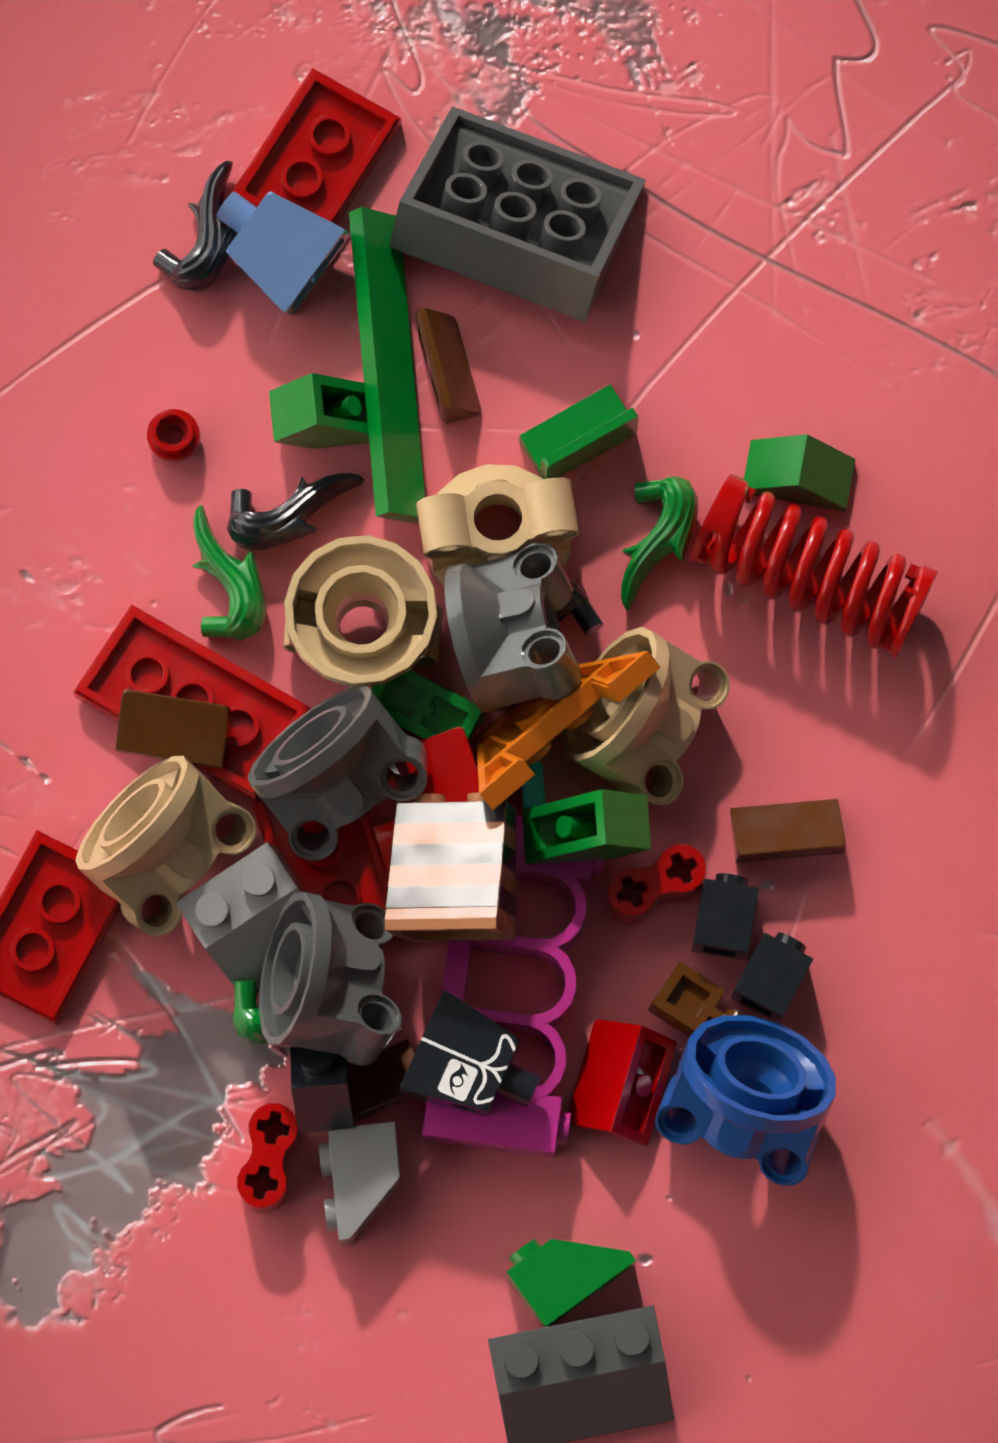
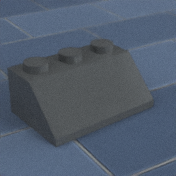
M654 1305L488 1339L507 1443H566L674 1420L666 1362Z

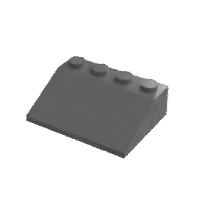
M452 106L399 201L389 247L586 322L603 287L646 179Z

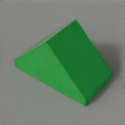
M808 434L754 439L750 442L744 480L749 483V487L756 489L755 496H760L762 493L769 491L776 496L777 500L846 512L855 458Z

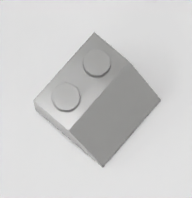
M267 842L176 902L205 950L230 982L234 985V980H256V992L260 990L266 949L277 918L285 903L294 893L306 892L280 850Z

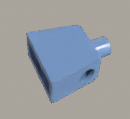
M234 191L227 197L216 214L218 219L238 233L226 250L228 255L281 310L290 315L295 313L351 236L349 232L340 226L271 191L265 195L257 207Z

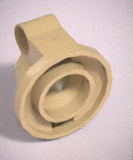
M486 464L460 473L443 487L437 495L422 498L416 503L423 553L428 560L433 577L443 587L444 576L447 568L462 563L475 565L505 558L506 556L516 554L523 547L533 543L550 545L555 549L565 568L570 558L571 540L580 534L571 480L567 478L543 479L517 466ZM493 504L506 505L514 509L521 516L522 523L512 537L502 541L491 540L484 537L477 530L474 523L476 514L483 508Z
M369 535L338 538L313 551L293 574L284 601L286 621L283 649L298 654L305 664L324 679L350 687L382 685L410 671L414 665L427 666L438 663L443 609L436 605L434 586L420 561L397 543ZM357 607L375 609L383 616L387 625L386 631L379 639L370 644L358 645L351 643L342 637L339 632L341 620L347 612Z
M639 627L625 632L612 642L596 661L649 651L661 668L620 703L604 697L600 698L591 706L593 713L584 723L572 730H567L566 728L563 730L562 743L567 757L611 782L618 791L647 795L648 805L663 806L674 802L681 794L684 784L683 773L677 761L687 750L696 734L702 709H715L722 705L728 697L730 681L726 670L719 663L699 661L656 633L644 627ZM697 674L700 687L695 696L692 690L693 677ZM651 769L654 782L648 792L645 786V778L647 772Z
M172 756L151 766L130 782L108 804L94 821L81 842L75 861L79 870L101 891L120 903L121 912L128 922L149 935L161 936L175 929L181 920L182 912L176 904L179 901V896L190 889L207 872L220 852L234 855L242 853L249 848L255 839L256 824L250 812L224 799L208 779L184 756ZM232 814L234 826L231 833L225 838L218 839L215 831L216 824L224 815ZM159 895L161 901L159 911L152 918L143 919L141 914L143 903L150 896Z

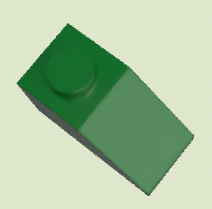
M310 373L269 391L274 442L312 449L369 443L363 382Z
M600 789L522 810L526 864L607 860L651 850L647 795Z
M535 1238L509 1257L514 1266L506 1271V1277L544 1328L552 1326L634 1266L637 1260L630 1251L550 1239L541 1246Z

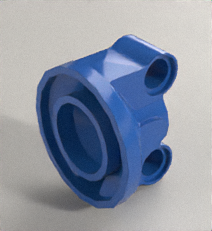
M750 1015L720 1016L701 1023L688 1039L679 1062L677 1074L668 1083L658 1108L655 1124L659 1133L673 1143L681 1145L691 1144L701 1137L714 1149L727 1156L759 1160L761 1172L772 1182L784 1186L796 1185L803 1181L808 1173L818 1143L819 1131L827 1118L836 1096V1076L826 1057L805 1037L777 1022Z

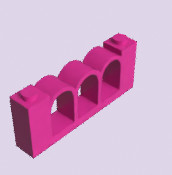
M516 816V880L544 883L563 891L569 897L574 907L572 923L563 933L552 938L536 939L515 936V941H449L442 992L445 990L463 1002L465 1001L471 950L531 957L549 962L558 970L564 982L563 996L554 1008L542 1014L532 1015L473 1008L507 1031L527 1033L540 1038L548 1045L554 1057V1068L546 1082L537 1087L528 1107L498 1094L487 1117L427 1102L422 1137L423 1141L554 1158L556 1145L567 1146L571 1113L560 1112L562 1097L553 1096L560 1088L566 1070L565 1046L559 1033L553 1027L559 1025L569 1014L577 988L575 969L568 955L564 952L569 950L581 935L587 913L586 896L583 889H590L591 875H603L604 860L526 864L523 816Z

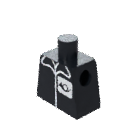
M443 990L400 1085V1092L409 1098L488 1117L498 1094L528 1107L541 1076L512 1064L519 1048L520 1039L453 994Z

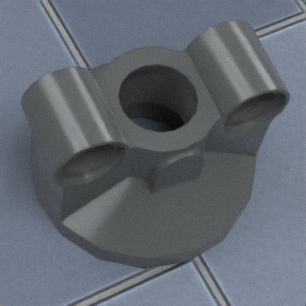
M533 543L523 547L516 554L506 556L505 558L475 565L462 563L447 568L444 576V593L454 650L466 686L474 703L482 713L504 710L505 706L536 698L562 699L572 694L581 683L582 672L564 635L561 633L557 611L562 609L572 597L573 587L555 549L548 544Z
M358 686L334 694L312 707L291 723L268 744L253 763L247 778L250 786L287 830L289 844L293 852L300 858L315 861L328 857L335 850L338 842L339 827L360 818L385 796L396 801H410L417 798L424 791L427 784L428 753L424 745L417 738L408 736L402 731L368 686ZM406 761L413 764L416 770L408 775H400L394 773L389 767L396 762ZM308 821H317L324 824L327 829L322 833L312 834L306 832L301 826Z
M308 892L294 893L285 903L269 939L260 980L259 1017L262 1034L268 1044L280 1047H301L338 1054L357 1065H369L378 1059L401 1026L402 1021L400 1009L394 1001L382 995L385 976L383 950L394 936L385 931L386 910L373 903L347 905L327 901L321 895Z

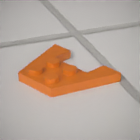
M649 651L578 664L582 672V678L578 688L572 694L557 700L536 698L516 703L476 737L479 794L490 808L494 810L535 774L528 765L537 762L549 752L552 747L550 741L565 728L572 730L584 723L593 713L591 706L600 698L604 697L620 703L661 668Z

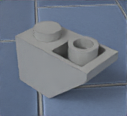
M394 1122L357 1125L351 1129L328 1131L329 1143L319 1144L322 1177H333L334 1198L324 1199L327 1232L338 1231V1239L341 1245L352 1244L401 1183Z

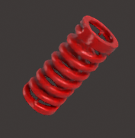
M730 474L719 490L692 548L689 561L706 564L711 555V569L718 575L726 574L738 562L736 580L745 588L754 585L765 572L762 592L770 600L780 597L791 584L788 605L795 612L805 610L818 594L814 617L818 623L823 625L830 623L845 605L840 629L848 637L858 634L871 617L866 638L868 645L873 649L881 648L889 652L892 658L897 659L930 592L938 571L927 566L918 567L911 563L905 575V578L910 581L893 606L905 571L906 558L900 553L890 556L867 592L880 554L879 544L875 541H868L863 545L840 581L854 541V533L847 528L841 529L837 533L814 569L828 528V521L822 516H816L811 521L787 559L802 516V509L797 504H790L786 507L760 549L776 503V496L769 491L760 495L749 516L733 539L744 501L750 503L756 489L749 487V483L746 480Z

